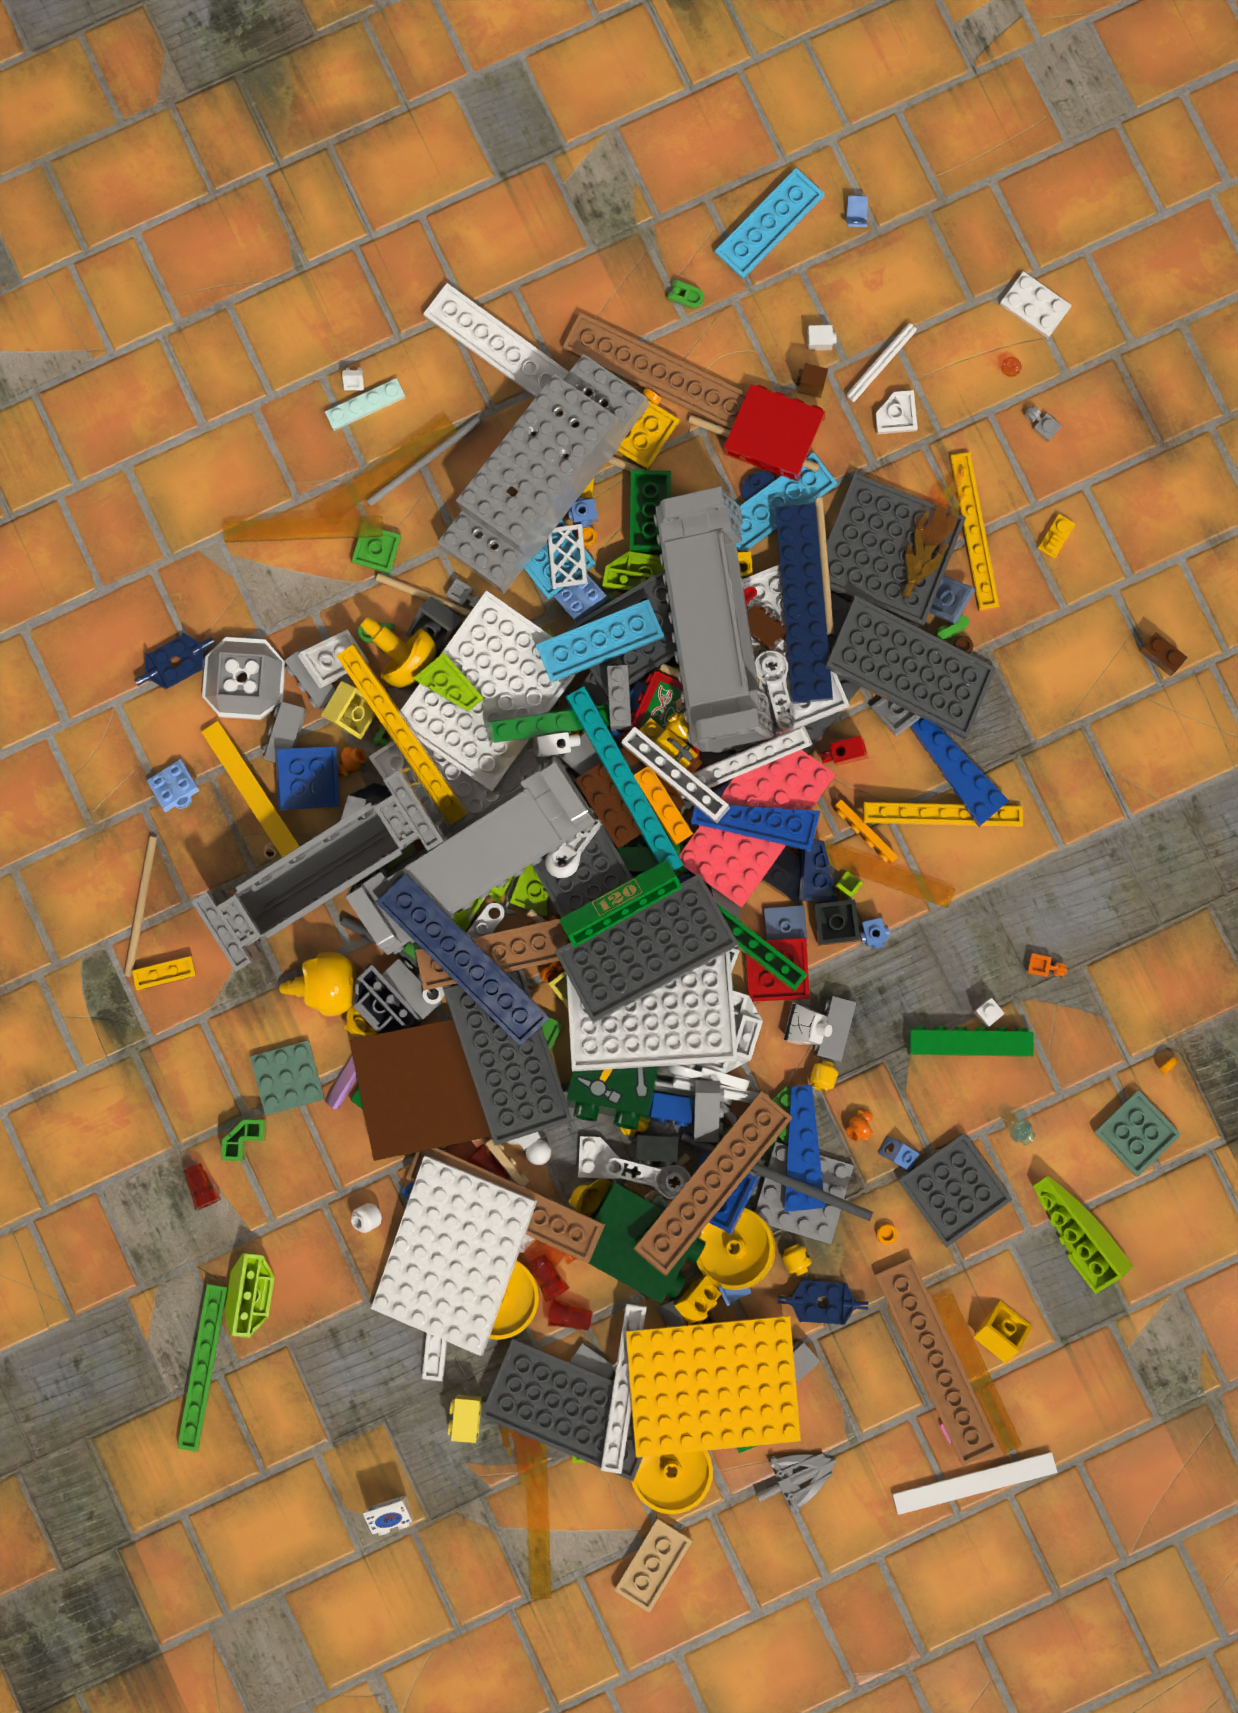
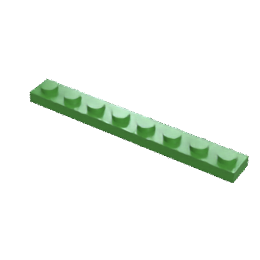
M207 1284L178 1449L199 1451L228 1287Z

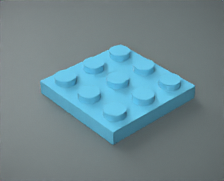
M561 520L556 527H563L567 525L563 522V520ZM559 532L552 533L553 543L556 545L563 535ZM570 532L568 536L576 542L577 538ZM566 538L559 548L567 554L574 544ZM547 540L545 547H542L540 553L528 562L524 570L549 601L566 587L552 588ZM578 547L570 555L577 563L581 559ZM558 550L554 552V563L556 565L565 557ZM585 550L586 569L588 571L596 563ZM567 559L561 569L569 575L576 565ZM580 568L572 576L575 580L582 576ZM558 570L556 573V583H562L566 576Z

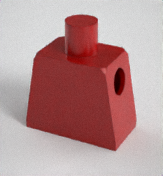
M861 735L831 743L830 750L820 752L823 764L834 761L836 766L868 759L865 742ZM845 749V754L839 756V751Z

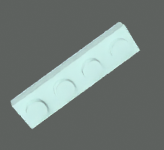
M396 378L325 411V414L335 431L406 397Z

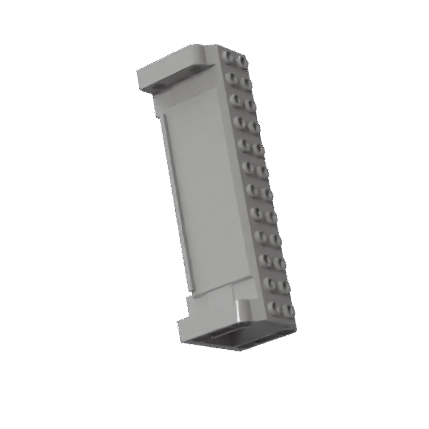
M721 486L662 500L660 505L656 507L654 521L656 527L659 528L657 541L659 546L662 547L660 560L662 566L665 567L663 580L665 585L668 586L666 600L668 605L671 606L669 619L671 624L674 625L672 639L674 644L677 645L678 651L675 652L677 664H680L678 678L680 683L683 684L684 690L681 692L683 703H686L687 711L684 712L686 723H689L688 741L702 752H725L759 745L777 737L776 726L771 720L768 698L759 690L737 546L735 545V543L743 541L740 525H743L741 507Z
M551 755L540 762L539 766L521 776L520 783L522 785L451 830L452 837L429 851H427L426 847L390 871L385 866H382L350 886L346 899L381 950L387 955L392 952L395 955L402 951L404 945L409 941L411 944L415 942L376 903V900L405 872L453 918L459 909L462 908L464 911L472 906V902L479 897L480 900L485 898L495 886L497 888L502 887L512 875L514 877L521 875L525 871L524 868L529 864L531 866L538 864L542 861V856L545 854L552 855L560 849L559 846L562 843L566 842V844H569L577 838L576 835L579 832L583 831L586 833L594 827L593 824L596 820L590 806L557 755Z
M409 767L400 769L384 779L392 796L380 803L372 805L370 802L237 886V892L231 898L222 887H218L192 901L235 972L264 956L258 939L266 936L268 939L403 854L402 851L414 844L415 840L420 838L427 851L452 837L440 811L423 784Z

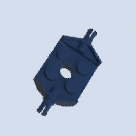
M182 633L183 635L149 654L146 653V672L134 679L137 686L149 680V682L153 681L167 690L203 670L205 666V649L216 644L211 636L202 642H198L186 633ZM175 657L181 659V665L177 668L171 666V660Z
M801 1280L793 1295H778V1299H784L778 1300V1304H790L799 1322L845 1325L854 1310H868V1306L860 1305L869 1304L868 1301H856L847 1283ZM821 1296H825L828 1299V1305L825 1308L817 1306V1299Z

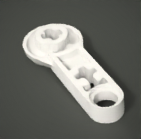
M763 652L755 660L757 677L766 685L777 729L782 733L792 731L795 726V718L785 683L788 673V662L779 652ZM768 663H772L773 666H776L774 667V670L771 671L770 668H766L768 667ZM778 700H781L782 703H785L784 713L782 714L780 706L777 705ZM783 718H787L791 721V726L787 728L782 727L780 721Z
M595 819L596 822L594 824L596 825L589 830V833L583 834L581 831L576 835L577 838L569 844H566V842L562 843L559 846L560 849L552 855L547 853L545 866L552 876L566 878L576 872L582 851L600 829L601 823L598 819ZM565 858L567 864L559 866L558 859L563 860Z
M693 1064L668 1066V1070L678 1076L687 1078L700 1077L710 1081H720L721 1084L742 1090H747L750 1082L699 1066L695 1068Z
M611 1158L606 1163V1171L609 1175L653 1186L658 1192L669 1199H674L691 1178L689 1172L679 1165L654 1168L619 1158ZM612 1161L620 1163L621 1169L619 1172L612 1173L609 1170V1164ZM624 1163L629 1164L627 1166L629 1169L637 1166L641 1174L632 1178V1174L626 1172V1176H622ZM676 1176L679 1178L677 1180H680V1185L672 1188L668 1181Z

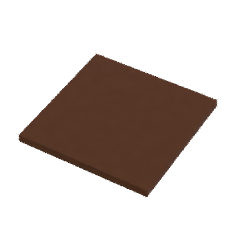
M452 1019L350 1040L373 1161L491 1137Z

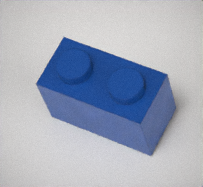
M654 1093L651 1117L655 1118L654 1122L666 1123L667 1120L675 1121L674 1125L687 1126V1123L692 1122L695 1099Z

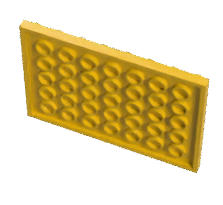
M789 1315L625 1331L636 1458L801 1441L791 1320Z

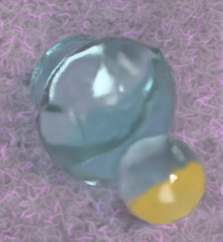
M1008 1114L1004 1117V1125L1011 1128L1010 1137L1013 1141L1021 1142L1023 1145L1032 1142L1035 1138V1133L1032 1131V1124L1029 1121L1018 1122L1013 1114Z

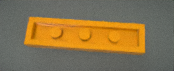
M647 766L634 774L651 808L673 844L677 845L693 834L656 773Z
M842 799L834 806L836 809L835 813L842 820L846 819L850 823L849 827L856 834L860 833L865 838L863 841L869 848L872 849L874 847L879 852L878 857L883 862L892 864L898 858Z

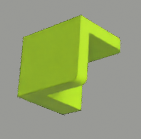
M846 871L834 888L850 900L864 882L862 880L859 881Z

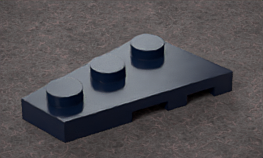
M814 840L811 851L802 849L799 901H838V896H835L833 885H835L834 880L831 878L828 867L830 864L824 841Z

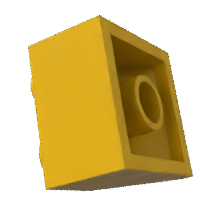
M1000 1300L982 1322L973 1338L1006 1364L1020 1351L1033 1326Z

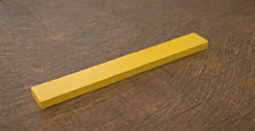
M971 453L950 455L960 514L966 517L963 530L978 610L999 608Z
M219 721L203 730V736L282 858L299 848V844Z
M863 802V823L977 826L965 809V804ZM1004 805L981 826L1022 827L1023 806Z

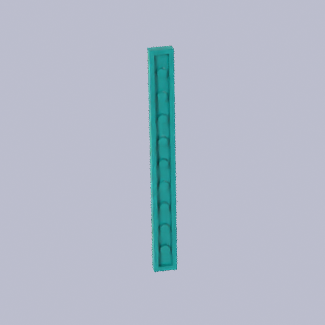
M585 687L566 696L569 705L657 863L660 864L667 860L673 871L683 866Z

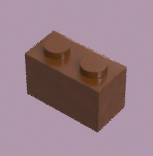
M805 363L804 369L799 368L796 386H799L798 393L821 398L828 368Z
M754 604L747 613L751 637L768 651H773L786 636V626L778 619L773 620L765 608L762 606L758 608Z
M1157 632L1150 637L1139 651L1169 676H1172L1188 658Z

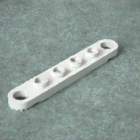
M498 903L487 905L467 931V934L471 938L492 934L504 918L503 907ZM491 908L499 909L500 916L497 919L489 917L488 912ZM453 985L435 988L439 992V996L435 1000H430L427 997L429 990H423V998L430 1005L438 1004L445 996L443 990Z

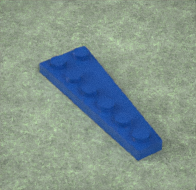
M922 717L911 725L910 729L925 751L929 753L934 764L938 765L943 773V777L946 781H949L954 789V793L965 804V809L978 827L984 824L1009 801L939 726Z
M730 805V809L716 824L696 806L694 808L691 824L807 851L812 850L820 811Z
M812 1085L791 1087L790 1116L793 1118L789 1122L786 1175L823 1190ZM787 1186L785 1187V1212L825 1208V1202Z

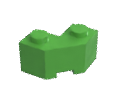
M242 1120L237 1127L222 1139L221 1160L245 1161L246 1140L265 1141L267 1120Z

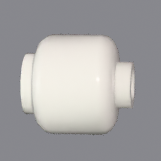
M366 1203L356 1208L352 1212L351 1217L353 1227L361 1233H367L377 1228L382 1220L381 1211L372 1203Z

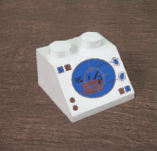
M407 1495L367 1507L363 1513L372 1534L378 1533L379 1536L389 1533L390 1529L398 1527V1529L410 1526V1522L414 1519Z

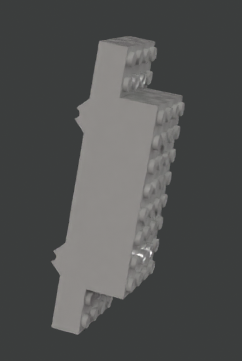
M585 354L581 356L564 379L554 373L457 498L456 502L462 511L437 542L441 549L505 594L528 562L540 553L542 547H545L549 535L599 470L618 452L623 439L650 406L647 397ZM592 391V395L586 396V392ZM603 402H608L606 407L601 406ZM559 411H562V412H563V415H562V416H560V417L556 416V414H557ZM575 422H578V423H579V426H578V427H576V428L572 427V425H573ZM513 487L518 493L512 497L507 493V490ZM482 533L481 538H476V535ZM493 544H498L497 549H491Z

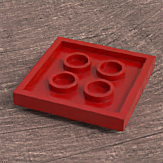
M806 937L765 940L808 974ZM746 955L748 995L752 1002L810 999L808 975L793 992Z

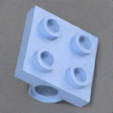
M588 574V584L568 586L554 596L575 623L608 601L607 596Z
M181 759L147 780L165 812L173 807L178 809L187 807L192 801L191 796L200 791Z

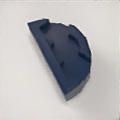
M755 472L749 475L742 486L744 503L777 478L767 472Z

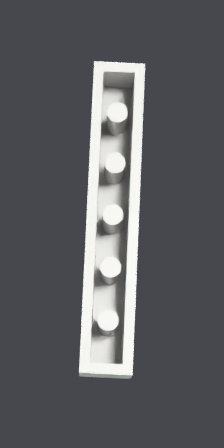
M636 727L621 742L627 750L716 824L730 809L724 800Z

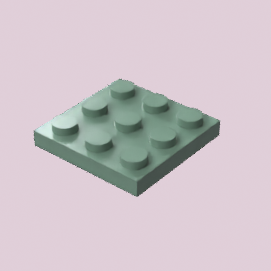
M309 1040L250 1057L265 1116L325 1100Z
M1139 1090L1132 1094L1094 1131L1097 1137L1136 1177L1181 1136L1175 1127Z

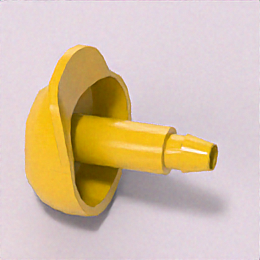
M366 617L360 624L366 634L373 638L372 642L392 658L381 674V678L387 683L398 688L408 687L416 682L413 678L434 661L436 655L435 642L422 628L405 643L386 626L381 627L378 622L369 617Z
M329 951L321 952L317 957L305 961L302 965L304 976L296 977L294 980L291 979L279 985L281 994L304 997L306 1006L320 1011L323 1016H337L351 1008L355 980L358 976L354 965L345 955Z

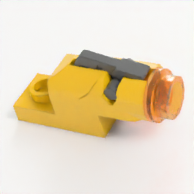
M652 718L639 730L691 774L703 763L700 760V756L669 729L664 730Z

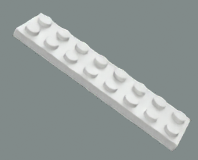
M446 283L423 313L424 317L535 398L554 373L562 379L569 373L565 368L448 283Z

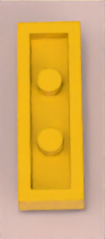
M192 956L132 970L137 991L197 976Z

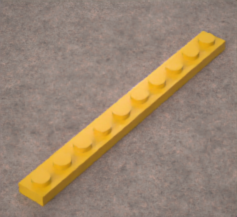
M352 644L336 655L449 824L452 825L467 815V810L355 644Z

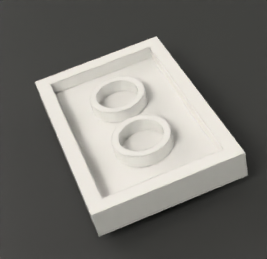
M1024 271L1000 303V306L1047 339L1072 306Z
M348 629L298 654V657L319 688L349 675L336 655L352 644H355L367 664L369 663Z

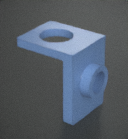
M848 195L846 218L848 227H867L868 196Z
M887 1136L878 1153L908 1171L912 1170L920 1155L915 1150ZM893 1143V1151L887 1154L886 1149L888 1145Z
M721 1286L718 1287L727 1306L730 1305L729 1303L751 1293L750 1288L729 1290Z

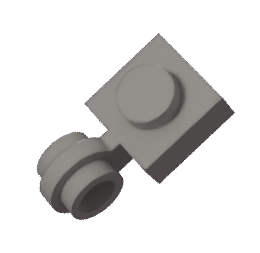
M1028 407L1025 417L1032 423L1034 421L1038 423L1033 430L1049 442L1062 425L1048 413L1041 418V411L1037 407Z
M457 578L446 594L447 598L463 607L468 600L470 601L469 606L474 608L481 599L477 595L472 597L471 594L474 589Z

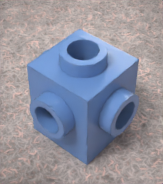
M585 497L578 498L571 506L572 509L568 511L570 521L574 520L575 525L582 524L583 528L591 526V523L598 522L594 498L588 500Z
M882 917L861 923L862 931L859 933L862 944L866 943V946H872V949L884 947V943L888 941L887 937H890L888 925L884 926ZM872 931L877 932L878 936L874 937Z

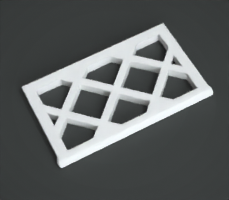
M583 525L556 527L548 537L552 588L588 584ZM578 529L579 539L575 542L568 535L572 530ZM559 532L563 536L555 545L552 541V533ZM566 538L574 544L567 554L559 548ZM577 547L580 549L581 555L578 563L570 557ZM556 550L565 556L558 565L554 563V552ZM567 559L576 565L569 575L561 569ZM580 568L583 580L576 581L572 576ZM558 570L566 576L562 583H556V573Z

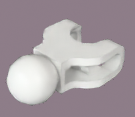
M538 1132L507 1142L512 1145L521 1146L526 1151V1157L531 1164L543 1165L551 1157L549 1144L541 1140Z

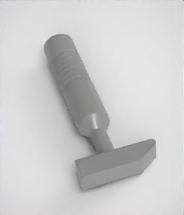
M513 876L506 895L507 900L503 909L504 913L508 915L516 914L515 911L508 909L518 876Z

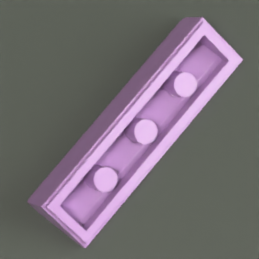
M353 1055L325 1100L326 1104L335 1110L339 1109L357 1079Z

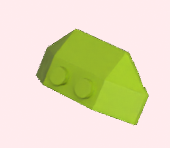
M628 551L612 563L606 565L602 586L620 593H626L661 572L665 567L661 564L660 556Z
M243 1253L231 1270L225 1305V1316L230 1336L250 1338L269 1317L275 1276L263 1255Z

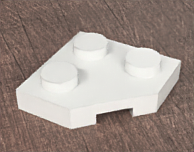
M914 390L893 392L885 404L876 412L877 434L917 431Z
M580 1136L578 1177L619 1179L609 1175L606 1171L607 1161L611 1158L619 1157L601 1137ZM612 1161L609 1164V1170L612 1173L619 1172L620 1163Z

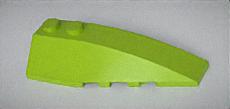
M1047 1176L1033 1186L1044 1210H1048L1051 1216L1050 1222L1052 1226L1056 1227L1059 1232V1240L1062 1245H1065L1069 1253L1067 1256L1070 1262L1095 1294L1124 1277L1134 1267L1096 1218L1061 1185Z

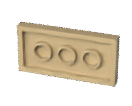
M657 1518L614 1591L650 1613L693 1540Z

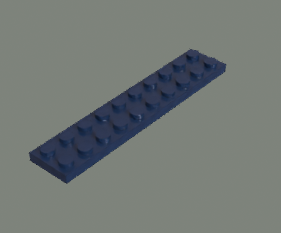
M816 504L775 507L792 703L833 700L831 670L825 667L829 656Z
M406 872L376 900V903L519 1045L523 1044L550 1018Z

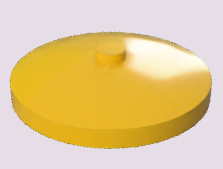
M744 1208L732 1234L708 1223L699 1238L706 1241V1245L696 1261L702 1274L704 1276L707 1275L711 1283L718 1287L721 1286L729 1290H742L752 1287L767 1275L774 1262L776 1244L773 1232L768 1223L759 1214Z
M517 1260L489 1339H506L519 1334L531 1323L537 1312L539 1291L536 1280L529 1269Z
M708 1450L643 1457L635 1479L631 1481L632 1486L640 1500L651 1509L665 1514L683 1513L696 1507L707 1495L713 1478L712 1460Z

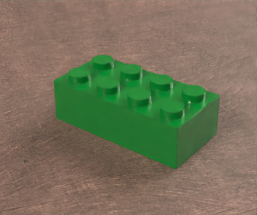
M631 470V552L662 554V547L659 546L657 541L659 528L655 525L654 515H656V507L660 505V502L671 498V471Z

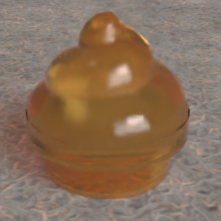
M1015 357L1006 358L1001 365L1002 372L1008 377L1017 376L1022 368L1021 362Z

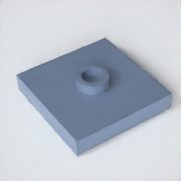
M943 576L929 614L956 624L974 594L975 589L972 586Z
M804 905L764 909L766 940L807 938Z

